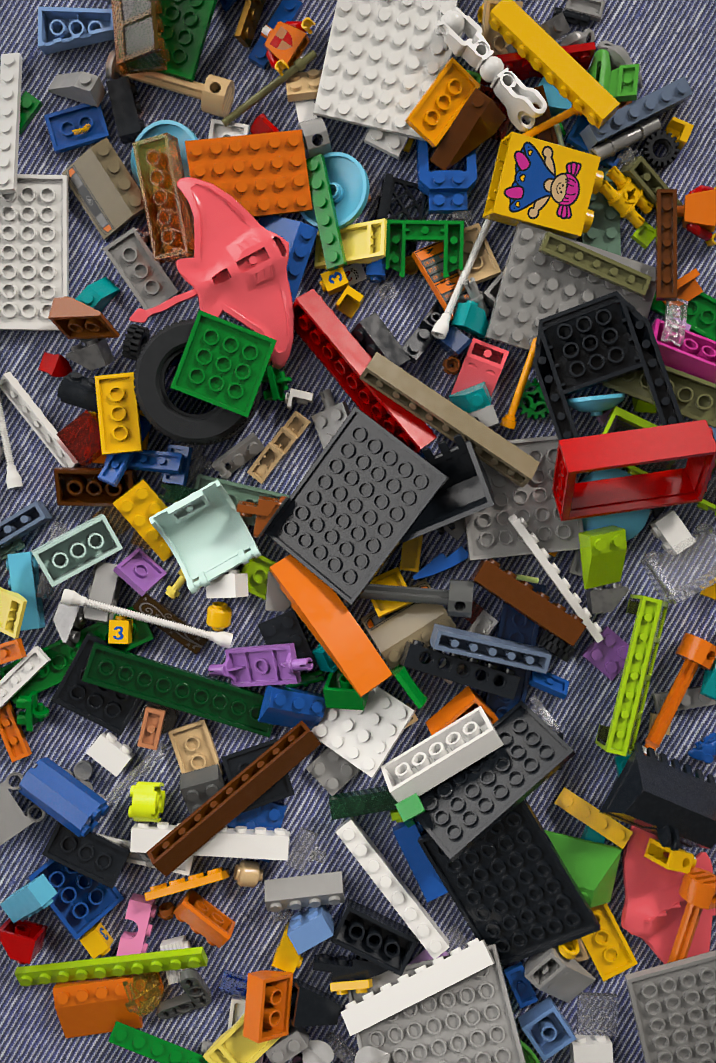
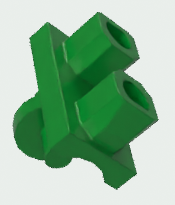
M272 365L267 367L262 380L263 384L270 383L271 388L264 390V398L267 401L275 400L282 402L285 401L284 391L289 390L287 384L292 382V378L286 377L284 371L280 372L279 369L272 367Z
M32 691L29 696H19L16 700V708L26 709V712L20 711L17 715V724L26 726V731L32 732L33 725L38 723V721L43 722L44 718L50 713L48 707L44 706L42 702L38 703V691Z

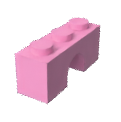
M133 893L129 899L125 919L134 921L138 926V931H124L120 938L116 956L147 953L149 944L146 943V939L150 937L153 925L150 922L157 912L156 899L146 901L145 895Z

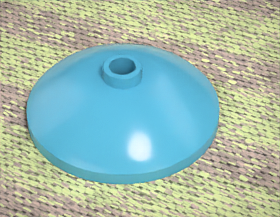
M625 393L566 400L568 405L577 411L590 412L591 416L603 415L602 411L617 406L626 396Z

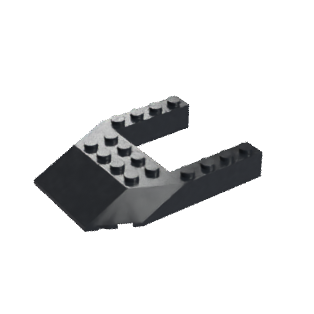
M618 291L539 320L533 366L558 441L579 437L566 396L640 370L643 371L661 426L684 423L650 321L642 316L633 305L628 303Z

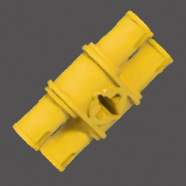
M613 166L606 176L615 183L617 190L607 180H604L599 192L606 197L608 205L612 206L620 214L621 218H626L638 229L643 225L645 219L635 210V205L644 215L648 214L654 208V205L644 196L643 190H640L632 182L631 177H626L616 166Z

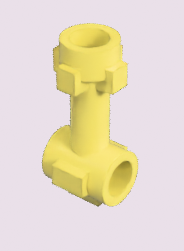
M182 569L179 570L178 574L180 577L174 585H169L166 588L165 594L172 599L178 598L181 594L179 589L186 582Z

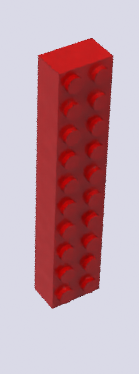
M314 289L297 297L293 303L295 313L294 330L361 411L421 456L423 454L422 450L428 448L437 438L433 430L424 421L360 379V376L372 359L371 356L362 348L359 341L352 336L347 327L337 318L334 311L327 306Z

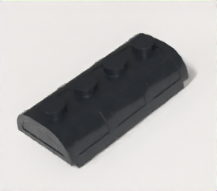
M70 372L60 383L57 397L61 398V402L98 413L95 378L82 376L78 372Z

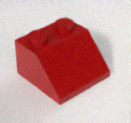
M9 918L0 927V942L10 959L16 960L19 964H30L43 947L48 926L27 920L23 922L18 920L13 923Z

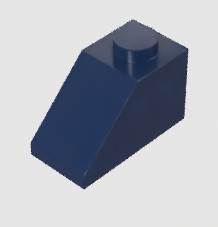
M453 325L449 326L445 339H435L449 356L459 355L472 342L469 337Z

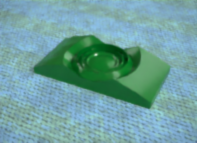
M399 664L393 669L390 668L393 676L418 709L423 707L428 698L417 687L405 666Z

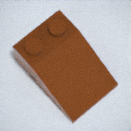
M65 296L53 299L48 318L68 339L119 338L120 334L100 311L72 297Z

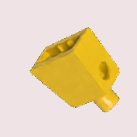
M649 837L644 857L668 870L687 874L691 868L696 866L697 860L693 853L683 848L673 851L670 847H662L659 840ZM663 852L670 853L669 857H664Z

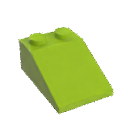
M611 525L579 532L584 589L620 582L627 551L626 530Z

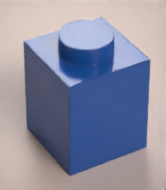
M386 257L366 264L367 280H370L372 283H380L382 280L386 281Z

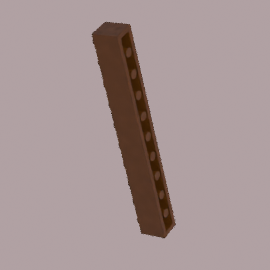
M300 721L146 853L153 866L167 877L321 745L303 721Z

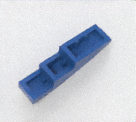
M460 546L447 558L441 552L412 577L413 581L432 577L455 567L469 559L468 550L466 551Z

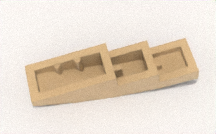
M296 410L272 441L267 444L247 473L263 484L305 432L311 421Z

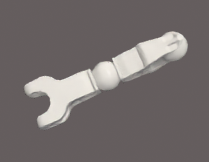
M455 7V10L445 12L441 17V21L437 22L435 26L444 36V41L452 53L457 57L461 56L470 66L476 68V71L480 70L482 79L491 83L490 88H493L495 95L504 104L509 120L520 132L530 130L534 126L535 118L543 115L547 109L545 99L536 89L526 87L514 73L508 71V67L504 70L502 60L492 56L494 51H491L489 44L481 35L482 28L470 16H466L458 7ZM463 31L469 38L467 41H463L459 37ZM533 103L537 104L540 109H536ZM522 117L527 121L528 125L522 122Z

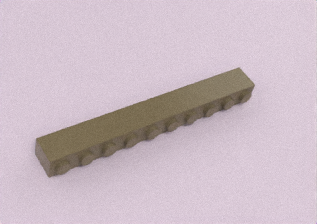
M378 352L375 353L360 376L361 380L453 442H455L454 436L457 434H461L465 442L470 440L480 460L523 488L532 480L540 462L454 405L435 390L426 386L419 379L395 365L385 356Z

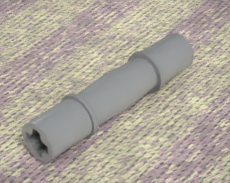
M654 116L637 124L634 128L591 148L589 154L601 157V162L610 156H614L616 152L628 148L638 141H643L650 135L660 131L661 123Z

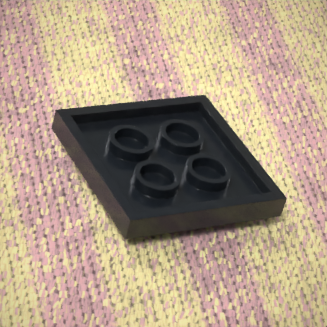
M277 738L221 757L228 781L230 782L278 741ZM287 773L241 813L295 795L289 774Z

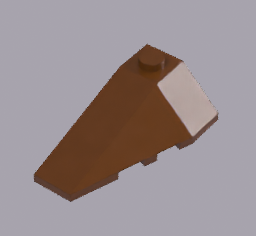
M476 88L429 161L441 170H449L467 154L478 148L480 144L494 136L505 121L506 116L491 98Z

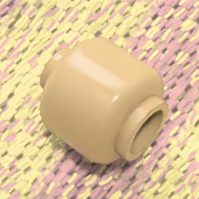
M242 860L239 864H236L234 880H236L239 886L254 888L259 881H262L263 869H260L258 862Z

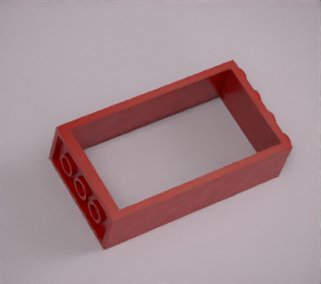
M706 420L559 440L552 492L560 520L566 521L701 502L705 492H707V485L711 480L712 470L715 468L716 443L713 438V430L708 426ZM688 458L686 467L681 469L575 483L576 474Z

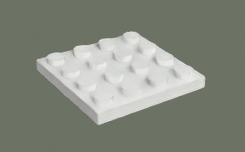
M377 686L369 692L364 710L325 708L322 720L311 731L320 742L371 778H374L416 711Z

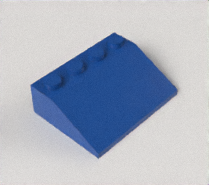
M276 215L262 216L259 220L260 225L289 242L287 276L292 302H294L318 228L301 221Z
M52 859L46 861L26 878L31 882L44 874L57 891V894L52 897L53 902L48 907L73 940L79 939L124 899L115 886L111 889Z

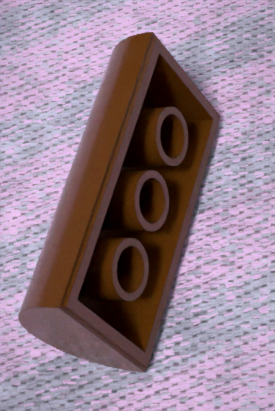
M55 467L54 477L57 506L115 507L113 502L138 483L136 471L127 469L117 487H114L97 478L103 468Z

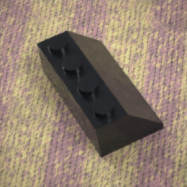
M348 898L339 915L330 942L402 976L418 943V938L410 928Z

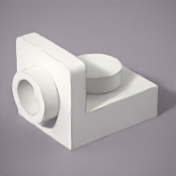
M291 388L290 393H286L284 404H287V408L292 410L294 399L299 404L308 405V402L313 403L314 393Z

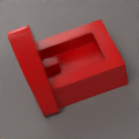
M264 113L255 119L250 128L252 134L279 132Z
M44 352L38 370L48 373L53 377H64L72 372L69 362L61 354L54 355Z

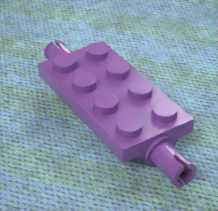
M294 643L236 647L226 649L225 662L223 664H211L208 671H214L209 673L211 677H227L231 680L232 685L238 687L298 684L301 682L300 671L312 670L313 663L308 662L313 660L310 657L297 659Z

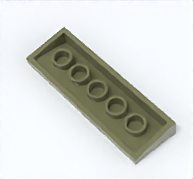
M665 366L681 415L695 421L706 420L708 426L716 428V384ZM642 370L602 384L604 387L654 405Z

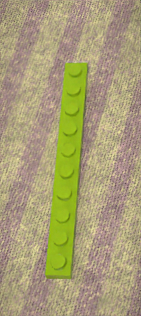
M203 947L17 967L15 976L21 986L198 968L207 966L208 958Z

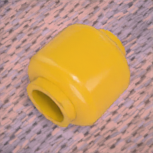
M213 602L207 608V625L212 627L214 631H223L224 628L231 625L232 609L225 602Z

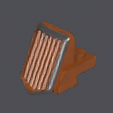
M259 496L258 503L239 500L236 512H241L240 516L252 517L253 514L256 515L253 537L258 538L264 535L263 533L288 500V497L281 496L278 499Z

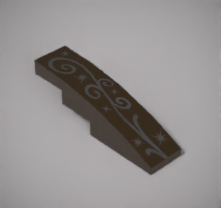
M148 593L141 596L132 607L137 612H140V614L143 613L147 614V616L150 615L162 618V620H169V622H177L189 627L191 626V628L193 627L164 604H160ZM156 625L196 655L208 641L207 638L195 636V634H188V632L185 633Z

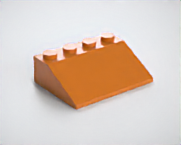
M136 974L58 982L53 987L55 1010L65 1038L112 1032L116 1021L136 1029L143 1027Z

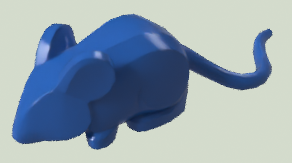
M715 732L705 736L703 742H696L697 748L691 749L688 755L693 759L702 760L708 764L714 761L713 757H716Z

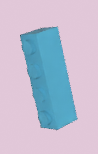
M31 551L7 554L6 567L10 573V578L8 579L9 588L12 592L19 593L27 600L20 631L44 628L45 618L38 563Z
M42 874L15 891L0 906L13 923L18 920L23 922L28 917L30 918L35 913L37 914L42 909L48 907L53 902L52 897L57 894V891Z

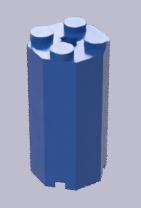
M48 757L39 759L36 762L38 766L35 769L31 767L19 783L21 788L19 793L79 838L85 837L89 831L93 833L100 824L98 821L101 816L103 817L110 808L107 805V801Z

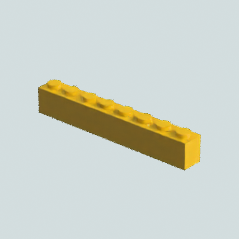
M502 0L490 11L488 23L494 31H498L507 44H511L522 58L527 59L531 63L534 70L539 71L549 84L559 90L562 97L567 98L577 111L587 117L591 125H595L599 129L616 113L620 103L513 0Z

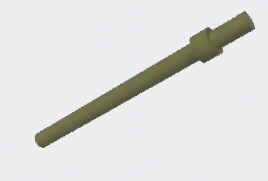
M310 51L303 58L299 57L293 62L294 65L289 70L287 69L283 72V76L279 75L223 118L221 121L225 127L295 73L303 71L306 65L317 57L315 51Z

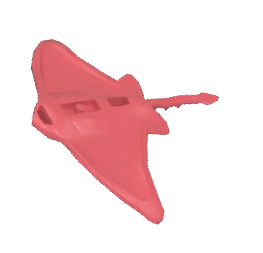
M191 177L179 179L177 187L188 200L194 216V258L179 259L176 261V266L183 279L194 289L176 295L147 310L139 308L132 314L129 320L131 322L145 323L148 317L160 314L179 303L198 296L201 311L218 318L224 312L250 330L277 340L271 361L273 367L282 369L290 356L294 340L295 313L287 276L289 242L281 236L266 230L239 202L214 184Z
M631 825L629 830L633 834L624 847L622 857L625 901L622 908L621 927L630 934L640 937L663 964H667L687 905V901L679 894L684 873L668 870L644 857L649 837L657 840L659 838L657 835ZM663 852L664 857H669L670 853ZM698 853L695 856L697 860L695 867L713 873L711 859L707 853ZM716 908L702 910L687 958L709 952L712 918L716 916Z

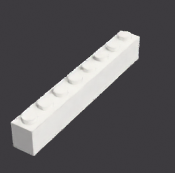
M350 816L337 827L336 834L435 960L450 947L448 938L354 817Z
M149 822L135 823L131 828L130 852L146 853L180 823H177V825H169L168 822H159L157 824H149ZM225 826L192 855L288 861L290 831H286L284 828H275L273 831L266 830L265 827L247 829L245 826H236L235 828H227Z
M476 938L467 943L468 948L461 950V947L450 951V957L444 959L441 956L432 961L434 965L426 968V965L415 969V975L409 977L407 973L397 978L399 983L393 986L391 983L380 987L381 992L374 995L372 991L362 996L364 1001L357 1004L354 1000L346 1004V1010L342 1011L341 1014L350 1036L494 964L495 962L485 941H479Z

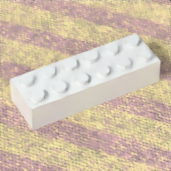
M479 706L382 765L381 770L389 792L399 803L415 793L418 796L424 794L504 744L483 708Z

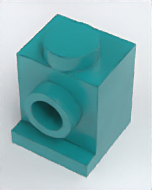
M319 643L312 653L320 670L335 672L338 667Z

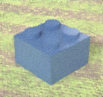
M320 905L317 908L308 907V910L305 912H297L290 918L287 935L298 955L333 936L334 920L326 905Z
M550 996L518 1017L522 1030L543 1061H546L576 1040L571 1026Z

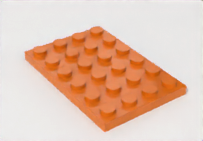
M302 129L185 141L190 177L214 184L231 195L253 217L313 210Z

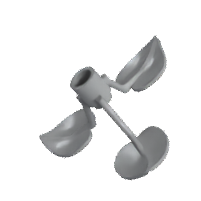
M311 1040L308 1047L303 1050L302 1060L303 1063H331L334 1060V1051L324 1041ZM364 1046L357 1052L354 1062L389 1063L390 1054L373 1046Z

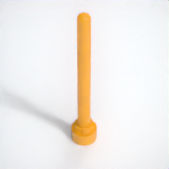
M572 104L571 108L522 133V135L533 137L573 115L582 116L583 114L577 111Z
M537 337L532 341L508 414L502 417L500 425L510 429H515L517 423L515 421V414L533 365Z

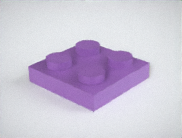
M137 548L113 570L141 596H144L167 574L140 548Z
M605 626L602 632H600L604 639L599 643L593 640L581 655L612 681L625 665L629 645L608 626Z

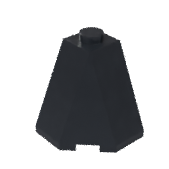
M297 978L293 979L290 1023L293 1027L337 1025L338 1017L341 1014V1007L335 998Z

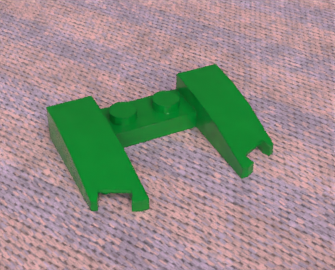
M387 220V271L389 268H392L400 273L399 277L405 278V241L443 242V279L448 278V273L459 269L460 272L463 271L464 221Z

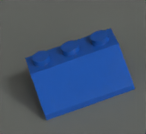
M266 685L258 722L293 728L300 721H303L312 730L313 727L320 723L324 716L326 708L324 695L280 685Z

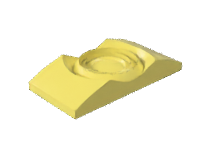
M385 218L352 224L340 229L347 265L355 263L370 264L386 257L387 220ZM318 231L316 235L314 267L316 269H327Z
M0 587V631L14 639L19 638L27 600L19 593Z
M244 1013L230 1029L224 1032L212 1044L203 1057L208 1063H255L281 1037L261 1043H256L244 1037Z

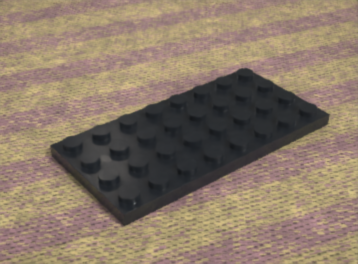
M522 700L493 724L504 744L503 746L419 796L425 812L415 818L451 862H454L575 755L574 750Z

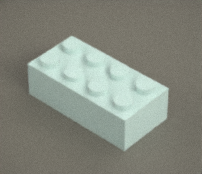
M99 514L31 552L50 585L54 587L118 552L123 547L105 515Z

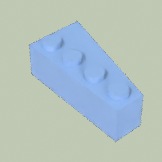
M38 6V47L45 55L120 38V17L115 9Z

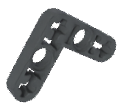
M189 968L180 972V985L186 993L160 1002L157 1005L158 1018L170 1019L211 1003V990L197 970Z

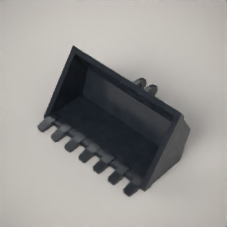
M461 434L454 436L457 446L450 449L445 441L439 442L438 447L441 450L439 454L434 455L429 447L422 450L426 458L425 460L449 478L400 544L435 529L442 535L445 532L443 526L448 525L451 530H454L455 521L494 505V494L487 473L471 441L465 442Z
M635 742L634 751L603 804L600 813L657 835L662 847H670L673 851H678L681 845L689 848L711 849L716 844L715 778L713 775L708 774L706 782L700 769L695 770L694 777L691 766L688 764H684L683 771H681L679 761L675 758L671 759V766H669L667 756L664 753L659 754L658 761L654 749L650 747L647 748V755H644L642 744Z

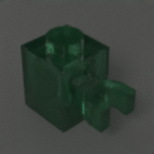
M170 483L168 485L161 484V487L166 489V494H159L158 498L165 499L164 502L174 504L191 493L196 492L197 489Z

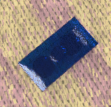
M225 969L218 991L246 1000L248 977Z

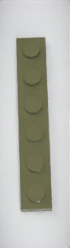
M549 231L545 233L539 248V252L641 297L646 295L652 277Z

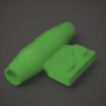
M604 49L596 51L588 73L618 102L637 100L640 65H620L619 68L611 71L609 52Z

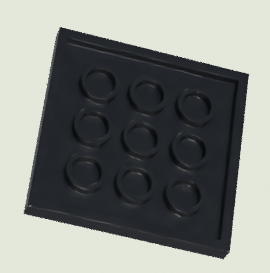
M88 632L51 701L121 736L141 699L82 681L95 642L125 651Z

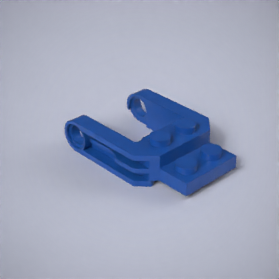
M416 139L418 189L424 195H428L429 214L467 213V194L475 188L477 181L476 149L464 157V171L435 170L430 172L428 143Z

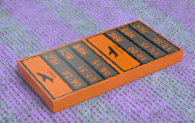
M435 242L414 251L411 257L445 311L460 276L456 269L448 273V278L443 279V242ZM463 287L450 320L454 318L458 303H466L469 300L465 287Z

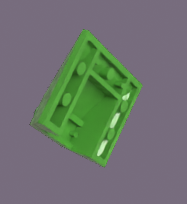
M545 830L589 907L592 908L610 902L622 848Z

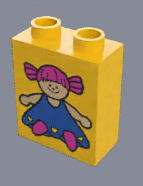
M511 132L500 141L482 218L517 227V224L522 222L569 239L581 237L582 233L586 234L589 231L594 219V211L588 209L591 195H596L603 183L604 172L598 170L601 157Z

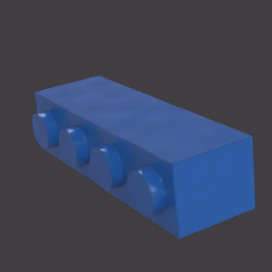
M413 818L415 825L408 828L404 822L393 826L392 829L428 903L448 893L418 843V838L422 836L421 833L424 831L418 821L415 822Z

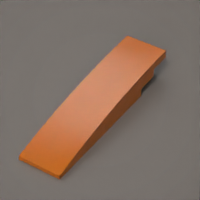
M291 554L269 567V571L279 582L280 589L290 600L291 607L360 697H363L393 675L364 631L332 588Z

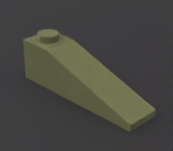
M642 155L630 158L620 169V172L626 177L632 178V182L640 190H643L644 196L654 205L656 210L657 189H669V187ZM677 198V205H683ZM677 217V224L683 217Z

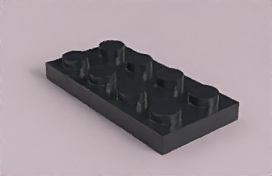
M58 822L42 855L113 889L131 852L130 849L94 832L91 833L89 831L85 837L79 838Z

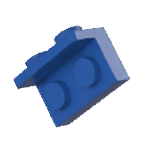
M168 444L166 452L183 453L185 458L181 474L162 472V482L173 485H187L193 448Z

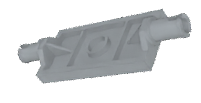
M331 389L319 392L325 408L323 411L311 416L323 450L350 414L346 402L335 404Z

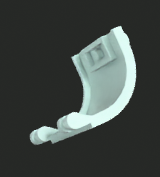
M218 479L149 518L152 526L163 537L174 554L186 578L187 587L192 594L198 592V589L203 586L207 587L210 585V581L240 564L246 565L250 559L262 556L245 521L240 516V513L236 512L237 507Z

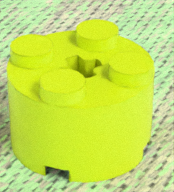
M138 781L136 785L131 786L130 797H132V805L129 806L128 810L129 818H133L136 822L159 823L162 818H158L159 813H163L165 807V791H161V786H164L163 782Z

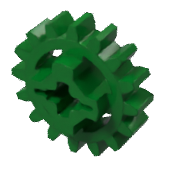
M536 378L532 380V383L527 380L518 409L522 410L520 415L527 414V420L533 416L534 421L537 420L538 416L541 419L545 418L544 413L549 415L540 384L537 383ZM535 387L534 391L526 392L528 388ZM534 395L537 396V398H536L537 402H536V403H533V398H532V397H533ZM537 407H544L543 410L534 412Z

